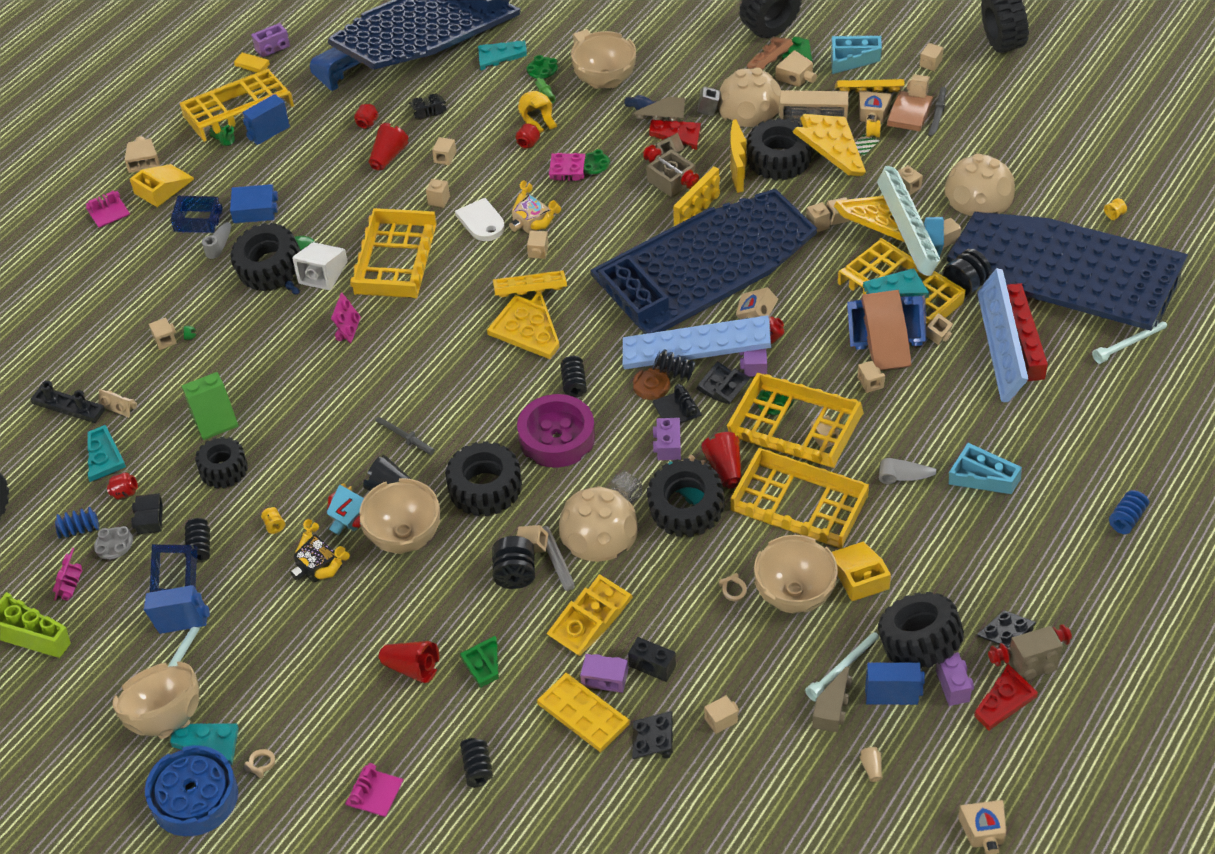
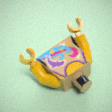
M523 180L520 183L522 192L519 193L513 206V221L509 223V226L514 232L520 228L527 233H530V230L546 229L549 224L553 223L554 213L561 212V206L552 200L547 207L532 195H526L532 191L533 187L530 183L527 185V182Z

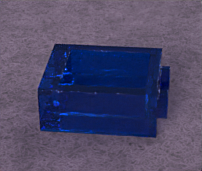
M178 196L170 218L174 232L214 233L216 226L219 225V215L223 212V206L220 204L218 196ZM187 211L211 212L209 218H185Z
M152 544L150 592L168 590L167 588H159L160 553L186 554L185 586L194 585L196 589L197 546Z

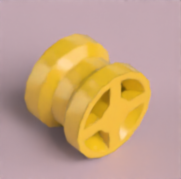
M880 120L876 122L866 121V137L871 135L880 137Z
M1116 198L1112 203L1105 205L1104 212L1109 219L1115 220L1127 212V206L1122 199Z

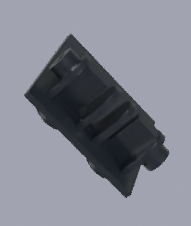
M431 94L428 98L424 99L422 97L414 98L409 102L415 111L413 112L414 118L418 119L426 118V113L430 117L428 107L431 109L432 116H434V110L436 115L447 111L446 105H442L446 101L438 94Z
M681 384L675 385L673 394L652 401L661 418H680V424L702 416L689 392Z
M1004 610L982 629L977 636L997 644L1003 643L1008 648L1010 647L1012 637L1032 632L1036 622Z
M672 711L633 721L632 759L657 753L662 754L663 758L671 757L673 754Z

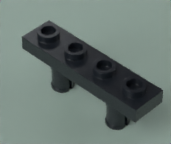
M48 380L40 385L30 399L34 405L92 423H96L105 411L104 405L86 400L82 390H77L73 395H68L55 391L52 382Z

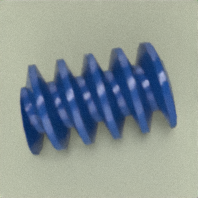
M1132 490L1126 492L1109 517L1111 527L1120 534H1129L1142 516V513L1149 506V499L1139 491Z
M88 507V513L80 509V515H77L75 510L72 511V517H69L68 513L65 512L64 519L57 514L55 520L59 539H61L62 534L67 538L70 532L73 536H76L78 530L81 534H84L85 529L88 532H92L93 526L97 531L100 528L97 514L93 512L91 507Z

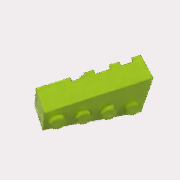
M8 592L0 599V641L57 658L63 655L71 644L64 625L48 616L44 617L35 608L27 607L23 601L12 598V595Z

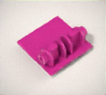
M552 153L549 169L550 179H553V181L562 180V175L563 181L566 180V175H568V181L571 180V175L572 181L584 179L585 154Z
M113 190L107 193L106 196L103 194V200L98 196L86 203V209L98 228L130 215L119 198L120 194L118 191L114 192Z
M343 293L339 296L331 320L338 328L335 333L336 340L342 341L347 339L349 343H352L361 316Z
M72 547L70 555L65 554L61 570H59L56 577V583L53 588V592H56L55 601L58 596H61L65 601L73 597L74 590L83 571L80 564H70L74 547Z
M368 763V765L363 767L345 805L386 817L402 785L403 779L378 772L374 764Z

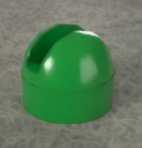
M183 326L184 340L195 338L196 334L191 332H195L196 329L193 326Z

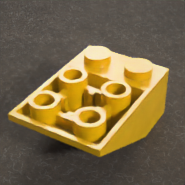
M171 164L142 169L130 178L134 194L156 207L160 206L194 180V177Z
M864 541L832 551L837 563V576L851 601L890 588L891 574L882 558Z

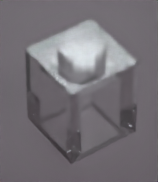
M624 470L612 479L611 489L619 491L632 504L642 495V482Z

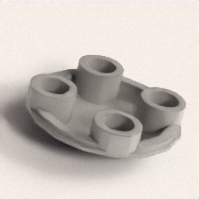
M126 526L110 529L102 528L98 532L94 551L103 559L119 558L131 548L133 536Z

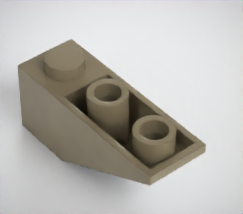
M666 97L632 112V115H636V119H646V116H650L652 120L669 118V121H679V119L684 117L685 98Z
M846 666L817 697L812 728L838 733L839 724L844 725L846 712H843L842 709L843 706L847 707L849 699L846 688L851 689L852 676H849V667Z

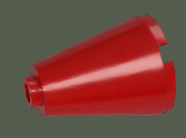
M382 123L379 126L369 158L371 168L377 171L383 170L409 144L408 135L397 126L395 128L391 127L390 123Z
M733 432L714 434L715 438L710 440L708 437L702 442V452L712 469L718 473L722 485L729 489L735 488L741 480L739 437Z
M431 641L386 644L380 649L378 657L382 665L420 683H429L437 672L434 666L435 662H439V649L437 644Z

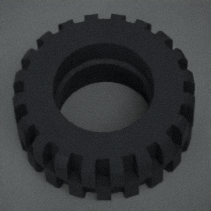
M742 0L739 7L740 18L756 36L760 38L776 37L779 33L786 31V28L792 25L793 20H796L797 13L801 9L802 0Z
M982 0V22L992 48L996 52L1005 53L1024 47L1029 39V23L1022 0Z
M776 118V120L768 119L766 122H761L758 126H755L748 134L747 162L750 168L759 176L763 175L764 178H772V180H787V178L792 179L797 174H802L811 162L812 147L795 135L793 130L796 127H803V125L800 126L799 122H792L791 119L781 120V118ZM774 148H784L786 150H774Z
M263 223L261 226L255 225L252 229L244 231V234L237 238V242H234L230 253L231 263L241 282L247 287H251L254 290L260 289L261 291H267V289L274 290L278 286H284L285 282L291 281L293 275H296L292 258L301 250L294 235L285 226L270 223V225ZM276 252L271 258L256 262L263 255Z
M483 441V443L479 444L477 442L472 443L471 446L466 445L461 448V451H457L447 463L448 466L446 467L445 474L449 497L455 506L460 510L462 509L465 513L470 514L471 512L474 516H480V514L491 516L490 514L501 513L502 509L506 510L511 506V503H515L518 495L521 493L522 479L519 461L516 459V455L509 451V448L501 447L499 443L493 442V444H490L488 441ZM482 473H491L499 476L496 480L487 484L469 482L471 478Z
M684 458V461H678L677 459L673 460L672 464H664L661 471L658 469L654 473V478L650 479L648 483L649 488H647V500L651 516L656 521L657 526L660 529L665 528V532L670 535L676 533V537H683V535L694 537L696 533L701 535L705 533V529L708 528L710 530L715 526L714 521L718 522L720 520L721 513L725 507L723 486L718 473L713 469L711 470L710 465L707 463L702 465L701 461L694 459V461H690V458ZM692 487L704 493L702 500L689 508H677L668 503L670 496L681 488Z
M919 592L914 593L912 596H904L902 600H896L892 606H888L885 609V613H882L878 623V633L887 657L893 663H920V669L922 667H933L934 664H941L946 658H951L954 655V651L957 652L964 638L963 626L955 604L952 600L939 593L926 592L921 594Z

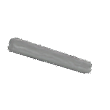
M544 526L542 528L549 534L546 550L563 588L566 591L573 590L575 586L550 528Z

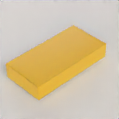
M242 52L234 61V65L258 73L265 70L270 65V62L267 59Z

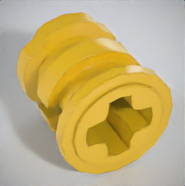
M267 508L262 512L261 518L266 525L268 533L275 534L284 529L285 521L280 516L277 508Z

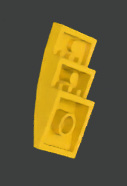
M735 119L731 127V174L735 189L739 193L744 192L747 141Z
M599 574L589 589L585 587L575 602L570 601L547 632V635L580 656L608 629L633 596Z

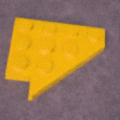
M803 114L800 120L803 127H796L793 130L795 135L847 175L863 176L866 173L846 117Z
M884 196L836 201L834 208L844 218L905 242Z
M541 292L537 293L532 300L515 295L487 329V335L547 359H551L560 348Z

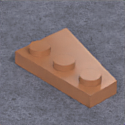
M773 37L770 40L771 44L765 45L762 48L763 52L756 54L747 64L748 69L761 68L764 70L768 63L774 62L777 56L789 50V47L793 45L791 39Z

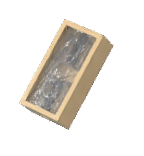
M781 90L780 118L781 120L791 119L792 122H799L800 126L802 125L800 118L803 114L846 117L847 120L848 91Z

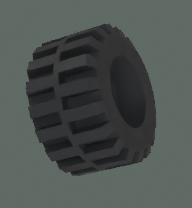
M220 437L219 439L212 438V441H206L205 445H201L199 447L200 450L196 452L195 461L200 477L210 487L214 486V488L218 489L219 487L227 488L229 485H235V482L239 483L241 477L246 475L245 471L248 470L246 457L242 445L237 440H233L230 437L227 439L225 437Z

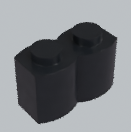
M160 493L136 496L135 502L132 503V510L135 514L131 518L132 528L136 529L137 534L162 532L163 501Z

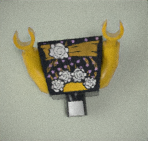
M307 519L304 522V528L307 531L303 533L294 554L297 567L290 571L296 581L306 575L312 582H317L320 579L333 577L342 568V560H348L350 555L345 551L344 547L338 546L334 551L316 534L312 535V532H316L319 529V525L315 522L312 524V520Z

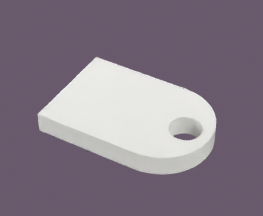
M486 198L455 210L456 217L477 240L492 241L499 238L504 232L503 218Z

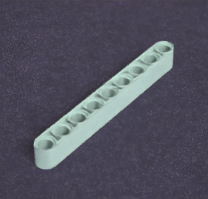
M885 166L877 181L878 186L918 271L924 275L931 276L940 261V257L899 172L893 167Z

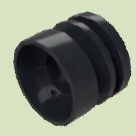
M975 249L963 251L942 270V276L965 289V297L975 292L992 274V268L987 258Z
M507 536L494 543L492 547L493 581L498 586L507 589H520L534 581V545L530 540L520 536Z

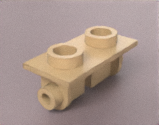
M99 389V404L104 405V408L128 418L130 417V410L136 409L137 403L134 399L123 398L111 390Z

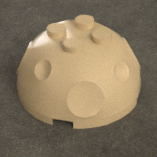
M601 31L585 35L584 40L580 43L577 41L571 50L574 71L583 82L595 89L616 88L628 79L633 72L636 63L635 45L630 39L626 40L622 38V34L616 32Z
M761 68L739 69L724 80L719 90L720 94L717 104L719 114L725 120L727 118L731 120L736 119L739 126L755 127L761 122H766L768 119L773 120L777 113L778 115L780 114V86L769 73Z
M974 154V156L964 158L953 166L945 184V197H948L950 205L955 210L965 215L972 216L974 212H997V214H1000L1007 210L1013 202L1015 179L1006 164H1003L998 159L989 155Z
M402 478L399 479V482L390 484L383 482L377 485L365 496L360 506V525L364 534L381 550L402 554L419 550L432 539L440 523V507L436 494L426 484L413 479Z
M597 486L582 489L566 501L560 515L559 534L563 545H566L574 556L587 561H607L617 558V554L625 549L628 551L637 538L638 521L633 505L619 491Z
M786 535L768 542V546L762 552L759 551L754 565L755 585L760 595L775 608L788 613H806L823 605L835 587L838 573L835 557L827 546L824 548L816 543V539L803 535Z
M177 662L178 666L169 667L166 663H161L141 671L121 686L123 689L119 697L115 695L113 699V708L123 725L136 734L158 736L159 739L167 738L172 732L187 727L190 724L189 719L195 713L199 703V683L192 667L184 662Z

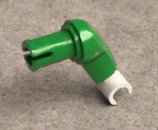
M230 125L220 126L221 131L219 133H215L212 126L203 128L205 136L209 133L211 137L219 140L223 146H230L235 140L234 128L231 126L229 129Z

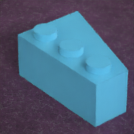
M832 36V74L880 62L882 51L881 36Z
M967 443L949 471V485L1012 494L1021 480L1022 467Z

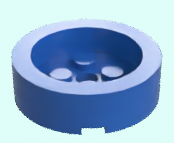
M186 746L182 747L183 750L172 755L168 753L155 764L146 780L145 797L155 821L161 828L178 836H197L217 828L230 816L238 799V784L233 770L223 754L210 747ZM195 783L196 787L187 791L184 789L187 784Z

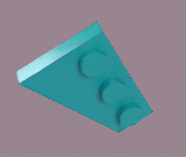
M525 41L478 46L481 71L485 70L486 66L492 64L497 66L499 62L504 60L512 61L527 56Z
M106 425L88 432L89 482L126 467Z

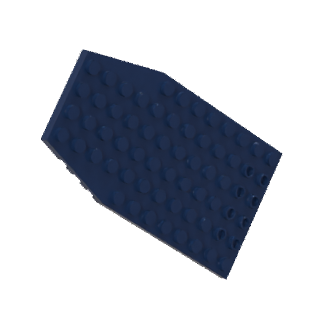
M391 0L363 12L361 18H355L351 25L347 24L344 26V30H339L329 37L328 44L369 68L378 69L436 54L487 29L520 15V8L510 4L509 0Z
M772 189L755 194L754 198L746 199L745 197L739 199V202L734 204L725 203L717 209L715 207L708 208L591 269L590 272L591 276L644 334L661 332L770 275L815 236L817 228L777 189Z
M985 212L973 213L947 256V261L951 262L963 251L975 249L987 258L991 265L992 273L996 268L1003 270L1006 285L1022 283L1026 297L1150 331L1160 323L1180 283L1181 272L1188 259V254L1050 218Z

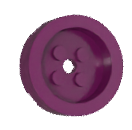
M552 394L537 398L530 402L518 417L517 429L520 448L526 457H530L538 465L552 468L569 466L579 462L581 457L587 452L589 453L593 448L595 442L593 414L584 402L573 396ZM556 432H558V434H561L560 437H553V435L556 434Z

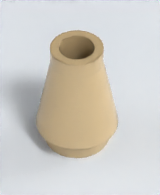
M868 747L861 750L859 758L869 776L870 782L882 780L881 752L878 751L877 747Z

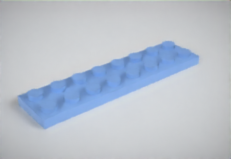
M996 268L977 291L1000 399L1002 402H1009L1019 389L1026 384L1028 375L1003 270Z
M769 316L623 337L624 369L651 366L654 364L659 351L661 353L664 349L667 350V355L673 352L674 358L680 355L682 361L685 357L688 360L771 348Z

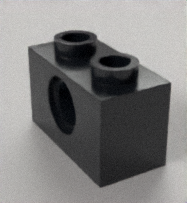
M637 637L628 652L629 667L665 682L668 681L676 667V652L640 637Z

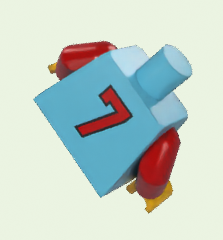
M341 484L328 497L327 514L335 520L329 530L338 536L345 526L353 531L361 527L360 506L364 498L354 493L352 486L346 488L345 484Z

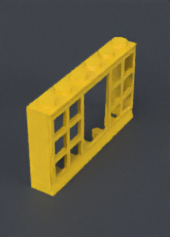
M269 68L179 103L184 118L203 142L207 141L203 128L211 125L213 131L219 133L221 129L218 122L227 119L230 127H235L234 116L241 114L243 111L274 94L280 98L283 97L291 107H294L291 92L284 87ZM261 87L263 88L252 93L253 90H256ZM275 88L277 92L272 93L270 90ZM263 92H266L268 94L267 96L262 97L260 99L256 97V95L261 94ZM248 93L254 100L229 111L222 104V102ZM218 105L217 107L211 108L209 110L207 109L209 107ZM220 109L224 112L216 116L211 114ZM202 110L204 111L193 116L194 113H197ZM204 115H207L209 117L208 119L203 120L201 122L197 121V118L202 117Z
M374 208L372 215H369V226L365 228V239H362L361 252H358V263L354 266V277L350 279V286L353 287L354 295L411 297L417 299L437 225L435 212ZM380 224H392L390 231H378ZM396 224L408 225L406 232H394ZM412 225L424 226L423 233H410ZM377 235L389 236L387 243L375 242ZM393 236H404L403 244L391 243ZM409 237H421L419 245L407 243ZM373 247L418 249L413 269L368 267ZM366 271L378 272L377 279H364ZM383 272L395 273L393 280H381ZM399 273L411 274L410 281H397Z
M882 238L846 267L838 271V284L842 285L849 279V288L854 291L858 285L863 288V282L869 280L864 275L870 270L880 275L879 277L889 275L900 265L908 270L914 268L918 276L924 279L923 284L926 289L932 292L926 298V305L935 310V312L928 317L926 316V328L938 313L946 318L964 303L965 289L936 271L931 276L920 273L910 255ZM886 257H889L890 259H892L893 261H895V262H897V263L891 262V261L888 260ZM878 258L872 264H869L873 259ZM881 261L891 266L885 272L875 267ZM864 266L867 267L862 272L858 273V271L861 270ZM928 283L932 284L933 286L937 287L938 289L936 290L935 288H933V287H931L930 285H928ZM942 291L945 292L946 294H948L949 296H951V298L947 297L946 295L942 294L941 292H942ZM939 296L947 302L941 307H937L930 301Z
M757 373L727 424L729 432L735 433L736 436L738 435L740 440L835 468L841 453L864 413L861 402L856 399L844 398L838 394L824 392L821 389H813L803 384L789 382L786 379H778L768 374ZM761 389L773 392L768 402L756 399ZM777 394L789 397L784 407L772 404ZM793 399L823 407L803 445L772 437ZM753 403L765 406L760 416L748 413ZM769 408L781 411L776 421L764 418ZM827 409L840 412L835 422L823 419ZM844 413L850 415L845 425L840 424ZM745 417L757 420L752 430L740 427ZM761 422L773 425L768 435L756 432ZM820 422L832 426L827 436L815 433ZM836 428L842 429L837 439L831 438ZM812 437L824 440L820 450L807 447ZM829 442L835 443L830 453L824 452Z
M758 448L731 497V511L842 549L868 498L869 484L791 459L788 456L773 453L770 450ZM759 466L772 469L768 478L755 474ZM777 471L790 475L785 484L772 480ZM794 477L826 488L809 522H800L788 515L782 516L775 513ZM752 479L765 483L761 492L748 488ZM769 485L782 488L778 498L765 494ZM830 490L843 493L839 503L826 499ZM745 492L758 496L754 504L740 501ZM848 495L858 498L854 507L844 505ZM765 498L775 502L772 509L765 510L759 508L758 505L761 499ZM823 503L837 507L833 516L819 512ZM841 509L851 512L847 521L837 518ZM816 517L830 521L827 528L820 529L812 526ZM834 523L844 526L840 535L830 532Z

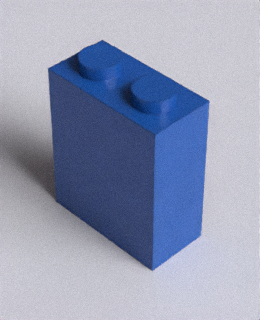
M276 94L242 112L244 117L243 123L247 130L246 136L257 145L290 127L285 102Z
M273 184L233 187L230 206L233 224L275 220V213L278 212L277 203H275V201H278V193L274 191Z
M194 585L146 593L144 611L159 634L206 626L207 617L210 615L209 607L204 604L201 594L197 592Z
M867 663L865 681L866 704L918 705L919 696H923V685L925 684V673L920 671V663Z

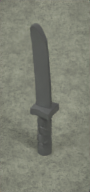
M941 87L939 91L938 102L935 104V115L928 133L929 137H932L937 132L942 111L944 112L945 109L944 101L947 90L945 87Z
M381 417L375 419L376 422L405 438L407 445L412 443L429 455L434 453L435 449L415 437L414 431L408 434Z

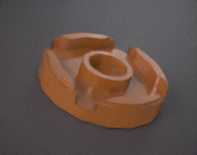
M648 368L646 371H639L634 376L633 389L637 396L642 399L656 400L664 397L669 392L670 379L666 372L662 371V373H659V369L652 370V368Z

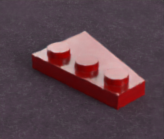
M651 120L649 136L664 140L678 133L683 146L684 144L690 145L692 149L697 150L701 123Z
M1007 664L1000 678L998 677L993 688L975 710L974 717L990 731L1037 698L1038 692Z

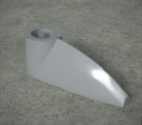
M229 222L221 225L213 235L202 239V245L207 258L214 259L221 254L232 225Z
M884 458L880 462L879 480L884 484H893L896 480H920L936 475L935 468L909 461Z

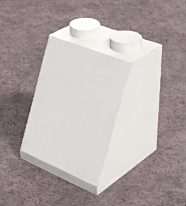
M314 242L292 258L298 284L330 291L348 262L345 249Z

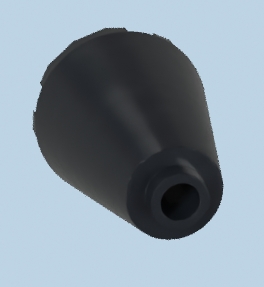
M383 454L382 457L379 456L373 462L367 473L370 477L368 480H364L363 487L371 491L383 482L390 484L399 482V479L411 478Z

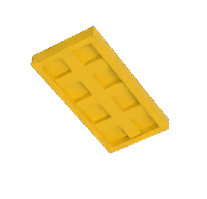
M904 79L838 80L835 83V90L848 91V93L850 90H855V93L867 90L879 93L884 91V89H889V92H899L904 87Z
M713 166L673 206L674 226L701 213L709 207L714 199L719 197V168Z
M564 270L493 279L495 296L499 295V297H507L512 293L524 295L527 294V291L539 293L551 288L553 290H561L567 286Z
M565 673L537 699L540 707L600 753L630 725L628 718L568 673Z

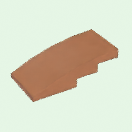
M901 91L891 109L887 126L921 131L925 120H927L933 96L926 95L925 98L909 96V92Z
M899 290L862 295L861 300L865 313L864 321L868 334L867 342L871 359L880 371L911 367L908 335Z

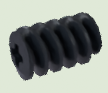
M664 349L661 353L659 351L652 370L659 366V373L666 369L667 376L673 372L674 379L680 375V381L682 382L684 378H687L688 383L693 373L695 362L692 360L688 364L686 357L681 361L680 355L674 358L673 352L667 355V350Z
M568 356L560 364L563 391L566 395L581 397L587 392L583 360L578 356Z
M193 518L185 523L184 554L188 560L197 563L205 562L210 558V528L207 526V520L202 518Z
M468 738L460 743L466 783L472 788L485 785L493 777L490 756H488L487 741L482 739Z

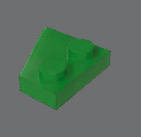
M794 36L791 40L793 45L782 55V60L793 51H796L812 61L809 40Z
M496 636L460 653L461 660L480 688L499 679Z

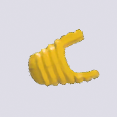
M530 91L521 96L518 109L526 123L535 125L540 133L544 131L527 114V112L539 109L549 129L557 127L551 116L552 103L546 95L538 91Z

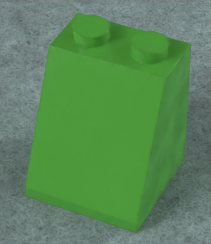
M218 372L181 385L191 417L203 440L239 427L225 386Z

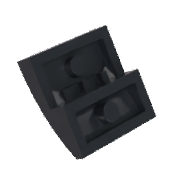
M717 361L696 389L717 401L730 404L750 378L738 369L734 368L731 371Z

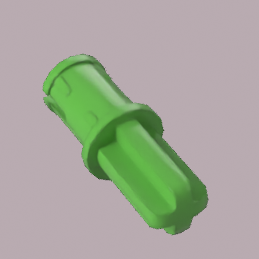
M537 78L535 85L539 92L546 95L553 104L556 98L551 92V87L546 84L544 79Z

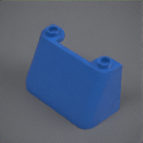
M333 47L315 56L310 62V70L316 78L333 91L338 88V80L344 78L343 71L361 62Z
M925 295L900 297L908 342H911L912 346L923 345V342L926 341ZM862 300L848 301L850 347L855 346L856 350L867 349L868 334L864 321L865 313Z

